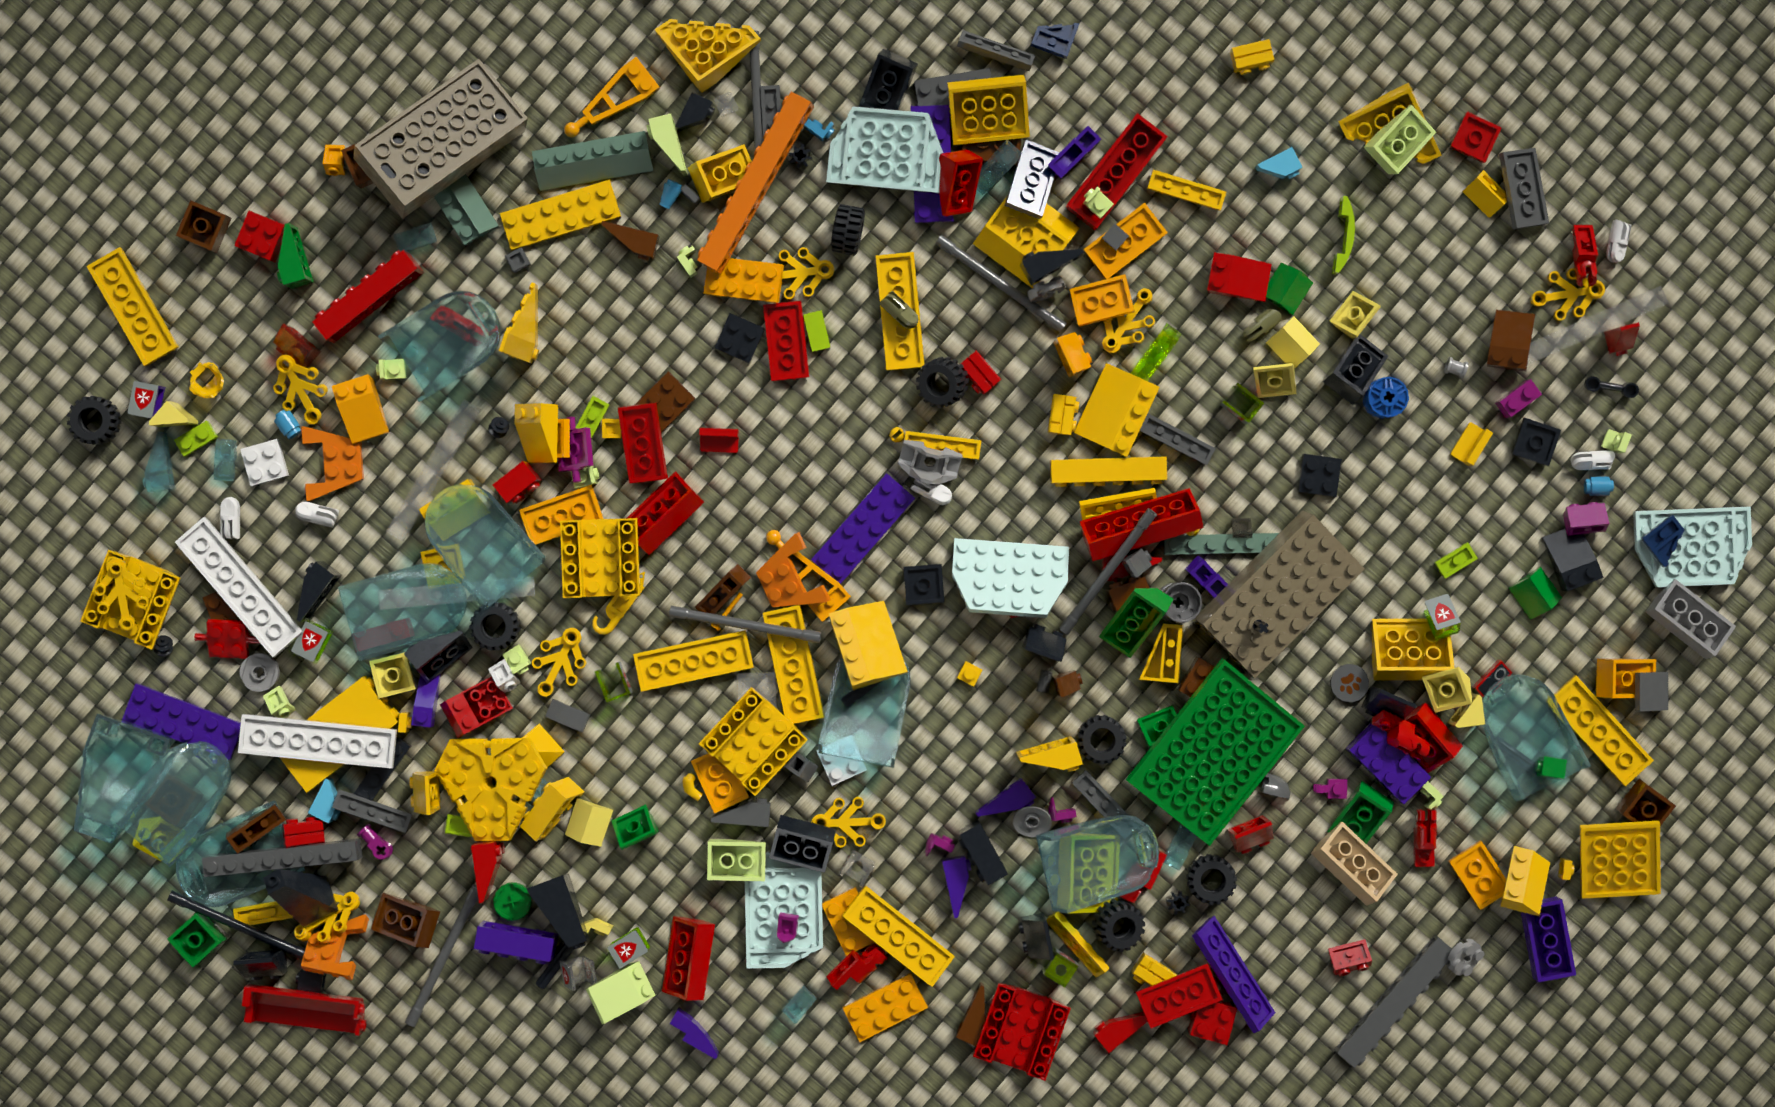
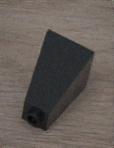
M278 869L263 877L268 895L304 928L339 911L326 876Z
M564 874L527 888L532 899L568 948L574 946L577 949L586 945L585 941L590 939L569 874Z

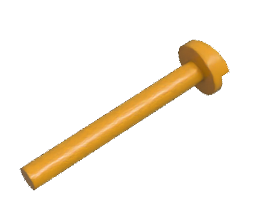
M738 593L722 616H727L743 594ZM711 623V626L717 631L721 630L718 624Z

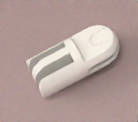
M1617 219L1612 222L1606 251L1607 259L1612 263H1618L1624 259L1631 231V224Z
M1613 451L1578 452L1571 457L1572 467L1577 470H1608L1612 467L1615 453Z
M915 479V485L910 487L913 491L939 505H946L952 499L950 489L942 484L927 485Z
M233 497L225 498L220 505V535L224 539H240V504Z
M301 502L295 509L296 516L299 519L332 528L339 514L338 509L309 502Z

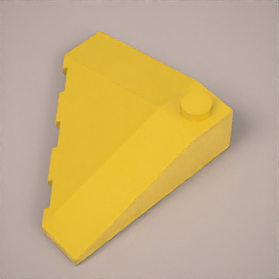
M669 19L655 29L659 38L701 93L723 78L761 41V38L748 25H742V29L731 28L730 24L716 23L714 27L704 26V22L689 21V24H679L678 20Z
M1408 82L1338 122L1346 139L1351 141L1358 139L1366 142V145L1378 131L1409 105H1412L1424 119L1425 117ZM1434 137L1413 157L1417 159V162L1425 164L1442 156Z
M533 282L529 286L530 294L527 293L520 303V306H522L521 310L515 312L511 323H513L512 327H507L499 348L500 352L531 364L533 360L536 361L539 354L537 349L538 285Z

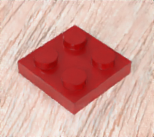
M1467 111L1452 140L1450 148L1482 163H1486L1502 127Z

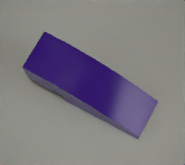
M1087 126L1047 166L1061 179L1101 141V138Z
M1197 556L1185 568L1213 599L1228 585L1200 556Z
M678 1008L670 1024L686 1033L683 1041L716 1059L719 1052L707 1031L690 1014Z

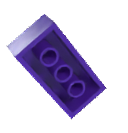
M1372 722L1345 748L1402 804H1405L1431 778L1408 754L1387 743V733L1372 725Z
M1557 896L1544 898L1539 916L1521 912L1533 979L1537 982L1576 976L1563 899Z
M482 921L477 926L474 949H477L481 954L494 952L498 953L497 956L508 958L509 955L517 956L516 959L528 961L529 958L535 959L536 963L547 964V962H551L555 957L559 934Z

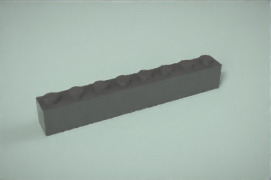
M359 838L289 848L276 847L241 851L238 854L237 852L211 854L202 858L204 877L357 861L362 858Z
M1434 935L1334 1050L1354 1068L1357 1065L1360 1066L1365 1061L1367 1053L1376 1049L1381 1037H1386L1391 1031L1390 1027L1403 1018V1012L1416 1003L1417 996L1420 993L1426 992L1429 988L1428 984L1432 979H1437L1442 973L1441 969L1445 965L1450 964L1448 956L1452 948L1438 936Z

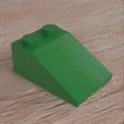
M286 223L277 277L284 286L294 289L314 283L298 227Z
M1361 781L1327 832L1329 833L1340 822H1343L1367 844L1392 812L1394 802Z

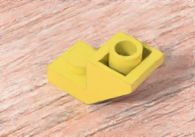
M598 918L584 922L588 935L591 928L595 929L594 932L599 935H609L614 926Z

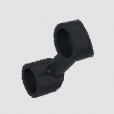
M1595 376L1587 377L1584 382L1585 388L1591 392L1604 389L1621 392L1623 396L1628 398H1634L1639 393V387L1632 382H1626L1621 385L1600 381Z

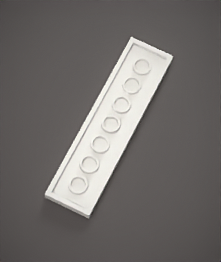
M206 517L199 520L175 541L178 547L272 657L275 658L303 632Z
M242 714L238 753L393 768L397 729Z

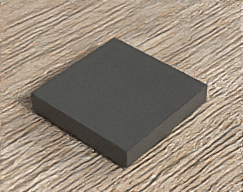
M1668 672L1635 673V711L1668 710Z

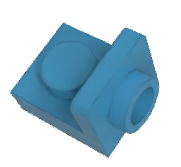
M808 119L804 124V128L822 142L825 138L829 139L835 131L833 129V122H830L825 130L822 129L823 125L815 119L813 121Z

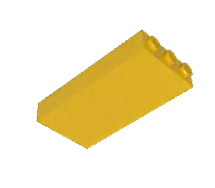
M363 676L307 720L392 729L399 723V712L394 707H390L387 703L389 701L387 697L378 699L374 680L371 677ZM279 757L306 793L313 790L345 765L342 763Z

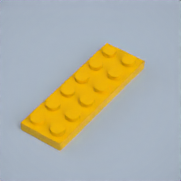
M610 179L500 213L512 251L598 225L602 221L607 222L622 217Z
M121 247L86 266L144 366L150 365L179 348Z
M914 252L876 255L880 301L891 291H894L916 312L919 319L915 327L911 329L905 328L880 305L886 371L920 368L924 365Z
M801 605L763 612L764 623L801 630L806 629ZM767 633L784 716L793 724L824 718L809 642Z
M746 630L633 654L641 692L754 668Z
M1574 675L1546 700L1623 786H1627L1654 761L1577 675Z
M867 886L862 888L842 915L844 919L930 987L934 986L955 957Z

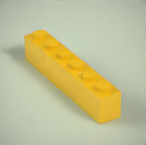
M1167 457L1050 460L1051 484L1055 483V487H1067V483H1074V487L1086 486L1087 482H1093V486H1105V482H1113V485H1124V481H1132V485H1142L1143 481H1151V484H1163L1162 480H1167Z

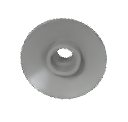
M1028 806L1015 813L1013 825L1016 831L1024 836L1038 837L1049 831L1051 817L1042 808Z

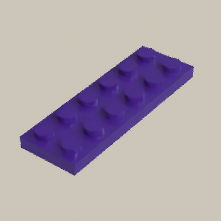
M949 105L910 106L911 112L929 113L943 153L951 152ZM914 191L915 223L953 222V215H942L939 193Z
M886 473L811 560L841 584L915 500V497Z
M136 683L122 720L228 760L232 759L240 737L241 722Z
M1212 916L1193 933L1192 937L1223 984L1226 992L1235 1003L1236 1008L1242 1014L1247 1025L1253 1033L1259 1032L1276 1012L1215 916Z

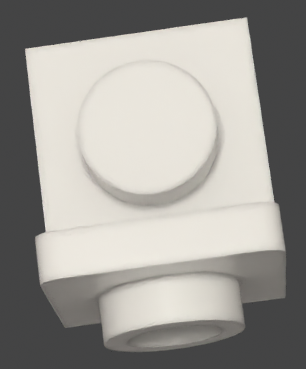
M505 659L488 669L497 687L504 693L512 691L520 684L519 679L512 674V670Z

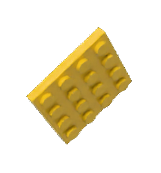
M1642 821L1580 825L1582 899L1661 894L1660 822Z

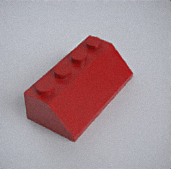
M675 471L627 517L638 519V545L650 555L699 509L704 501Z
M673 916L662 992L686 1001L704 1000L715 924L704 920Z

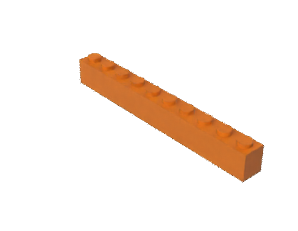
M792 91L789 96L787 95L782 102L783 107L780 112L775 114L773 125L770 129H767L763 136V143L756 148L754 152L755 157L746 166L743 179L737 182L735 186L736 191L727 200L724 213L718 216L717 225L708 234V241L705 247H702L698 252L699 258L697 261L719 274H722L814 108L811 101Z

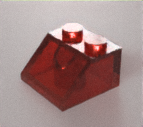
M285 323L282 324L273 341L277 345L275 349L279 353L290 355L296 364L306 368L321 353L316 346L293 326Z

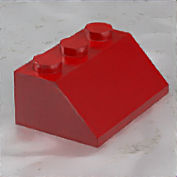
M1426 702L1415 708L1404 719L1415 725V735L1425 739L1430 744L1429 754L1426 757L1422 756V760L1416 759L1427 773L1455 758L1463 747Z

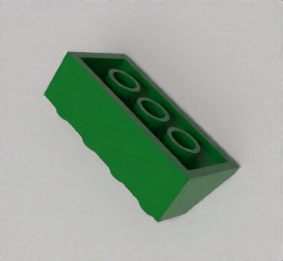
M1135 588L1100 633L1099 637L1131 658L1166 614L1174 599L1158 588Z

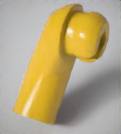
M688 773L682 780L684 792L698 802L703 793L694 788L696 778L692 773Z

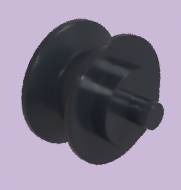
M495 417L489 424L488 431L495 438H503L510 426L506 419Z
M166 635L158 636L153 648L155 654L159 656L171 654L173 651V640Z

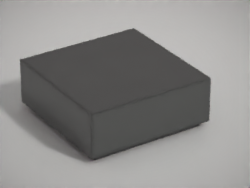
M685 185L681 189V192L695 205L701 201L688 186Z
M1114 223L1101 239L1116 251L1129 235Z
M522 247L505 255L514 274L531 265Z

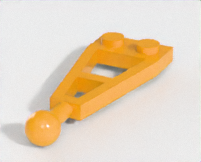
M635 57L624 65L582 111L584 116L575 123L570 122L565 125L564 132L568 137L574 138L579 134V129L588 122L594 125L644 101L659 90L660 87L639 59ZM626 75L640 94L616 106L608 96V92ZM604 99L611 109L593 117L590 112Z
M771 530L767 533L766 540L770 545H776L778 549L784 545L781 541V534L777 530ZM796 552L793 555L808 565L798 574L801 580L814 570L834 585L827 592L831 599L830 601L808 604L811 610L823 622L829 617V613L835 612L851 596L838 581L800 552Z

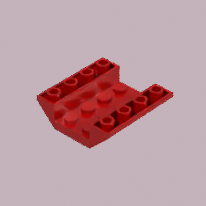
M998 983L973 1057L990 1063L993 1060L1023 1070L1029 1076L1046 1081L1071 1008L1050 997L1014 985Z

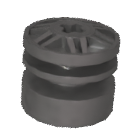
M1185 582L1169 583L1160 589L1174 600L1179 601V605L1173 604L1172 601L1166 614L1162 617L1165 621L1172 623L1189 622L1200 613L1202 598L1199 591L1193 585Z

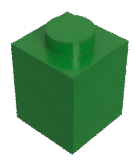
M1547 756L1539 757V760L1535 763L1537 776L1557 780L1565 779L1567 760Z

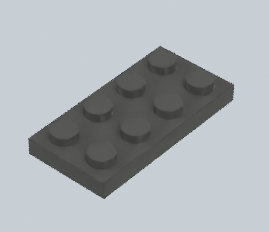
M990 68L915 80L918 106L949 105L947 82L991 78Z
M1536 148L1500 153L1499 157L1512 228L1519 229L1548 224L1549 218Z

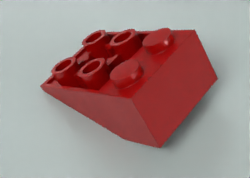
M492 676L440 704L458 738L513 709L505 693L497 687Z

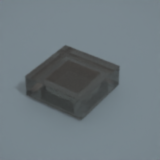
M1251 518L1231 520L1233 538H1252Z

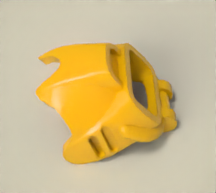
M199 362L198 366L190 371L192 376L190 378L189 390L194 395L202 398H214L223 389V376L214 363L207 362L202 364ZM209 368L215 376L206 386L201 387L196 382V379Z

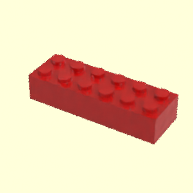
M1137 113L1065 208L1096 231L1168 136ZM1099 187L1100 191L1114 203L1101 219L1083 204L1086 200L1084 195L1091 188L1095 190Z
M400 250L396 251L391 255L390 261L386 264L383 262L375 268L376 272L372 275L364 276L357 287L352 286L345 292L346 295L343 298H337L331 302L329 309L317 313L312 323L327 341L337 342L422 275L424 271L411 254L404 250L401 252Z
M1190 488L1079 521L1083 539L1092 561L1115 555L1147 508L1153 510L1157 516L1130 550L1204 528L1200 509Z

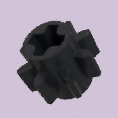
M803 144L801 148L793 146L794 153H789V156L794 159L790 163H796L798 169L800 165L808 167L807 161H811L812 157L807 154L811 150H805ZM800 152H802L805 158H802L801 161H798V157H796V155H799Z
M1181 890L1178 891V894H1174L1171 891V898H1166V901L1171 904L1167 908L1169 910L1174 908L1176 915L1178 911L1185 913L1184 908L1190 906L1186 902L1189 896H1182ZM1180 898L1182 904H1178V907H1176L1174 901Z

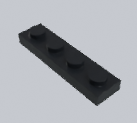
M396 735L393 768L372 767L353 794L373 801L412 746Z

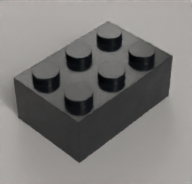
M780 815L769 858L825 873L836 829Z
M979 820L959 830L960 836L957 837L963 849H968L967 857L972 866L977 865L978 870L976 872L982 883L986 881L987 885H990L1008 875L1004 864Z

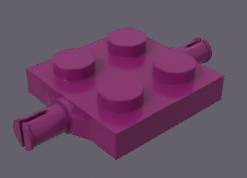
M567 417V419H570V458H558L559 472L572 471L573 483L581 482L580 470L594 466L591 431L587 427L576 428L575 417Z

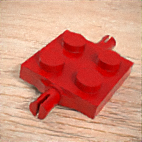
M208 619L206 622L207 633H195L194 636L195 641H206L209 657L246 659L249 656V644H261L255 636H250L246 625L240 620Z

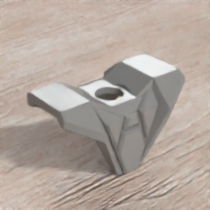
M904 440L898 464L909 476L921 481L923 484H942L957 478L962 454L946 447L943 451L925 447L921 441ZM926 457L935 458L936 462L933 466H928L924 460Z

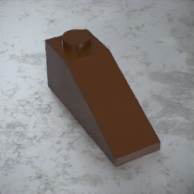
M602 221L601 225L634 254L638 255V259L649 261V258H655L660 238L658 234Z
M737 564L712 588L695 608L700 612L715 614L751 577Z
M1075 670L1052 676L1057 694L1061 698L1080 690V685L1083 684L1080 673L1076 674Z
M274 804L232 828L226 833V839L238 854L283 823L286 818Z
M981 982L956 1032V1038L975 1047L985 1022L984 984Z

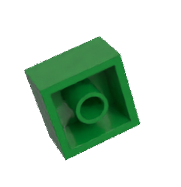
M195 913L167 940L193 968L201 963L227 938L208 917Z

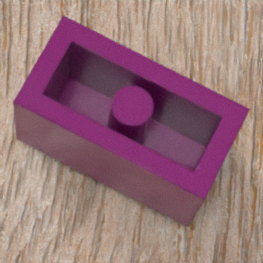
M1528 379L1496 401L1495 405L1505 418H1510L1541 396L1542 393L1534 382Z
M1605 503L1572 504L1566 507L1563 513L1567 536L1606 532L1610 524Z

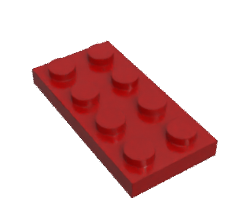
M802 301L763 305L771 382L810 378Z
M656 402L618 407L629 484L667 479L668 475Z
M1208 963L1136 992L1151 1029L1223 1000Z

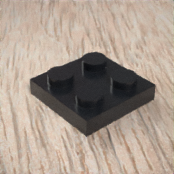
M729 313L715 349L750 364L765 328Z
M1523 418L1511 454L1549 466L1561 429Z
M1303 454L1297 492L1337 497L1342 459Z
M942 564L903 567L906 605L945 602Z

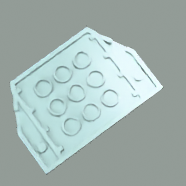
M852 107L847 119L842 123L838 134L830 143L826 182L939 193L941 170L939 156L943 151L929 113Z
M1751 507L1633 511L1635 551L1655 587H1667L1674 579L1684 586L1735 584L1738 572L1742 569L1743 561L1752 546ZM1674 515L1685 531L1668 560V566L1663 568L1641 540V537L1668 516Z
M954 538L952 577L956 581L969 612L1047 618L1068 582L1069 547Z
M766 852L765 881H745L747 969L785 968L823 948L822 872L770 859V852ZM780 912L799 915L797 935L794 940L788 943H782L777 937Z

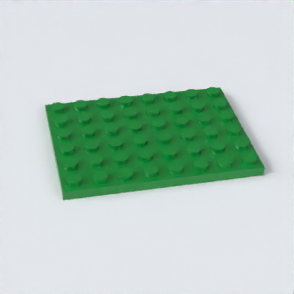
M1221 658L1125 780L1210 846L1305 726L1226 660Z

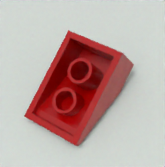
M969 150L941 153L939 156L941 165L939 195L942 215L951 216L972 212L983 158Z
M1214 252L1207 291L1211 294L1265 302L1272 264Z
M1263 815L1227 829L1235 851L1241 852V854L1252 851L1251 847L1259 845V847L1265 846L1270 843L1269 840L1274 839L1272 823Z
M477 841L471 845L479 903H483L489 898L502 860V854L505 853L504 843H500V841Z

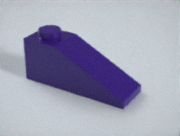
M441 674L428 684L420 676L411 725L433 727L435 725Z
M1020 778L975 811V813L979 817L1018 810L1031 806L1034 803L1033 799L1036 797L1023 779Z
M965 855L942 859L954 918L959 916L969 878L968 871L972 870L970 861L965 859Z

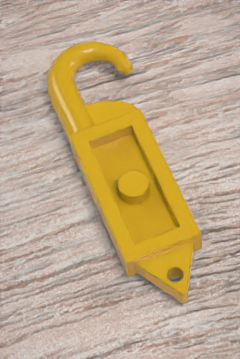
M645 572L639 574L643 575V578H640V594L645 589ZM614 596L606 607V614L611 621L605 628H599L597 626L598 617L595 616L592 620L595 632L601 635L612 632L639 596Z

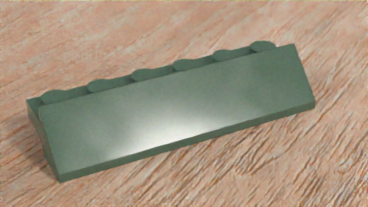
M646 131L532 151L534 171L540 191L653 171Z
M466 174L434 196L465 246L499 227Z

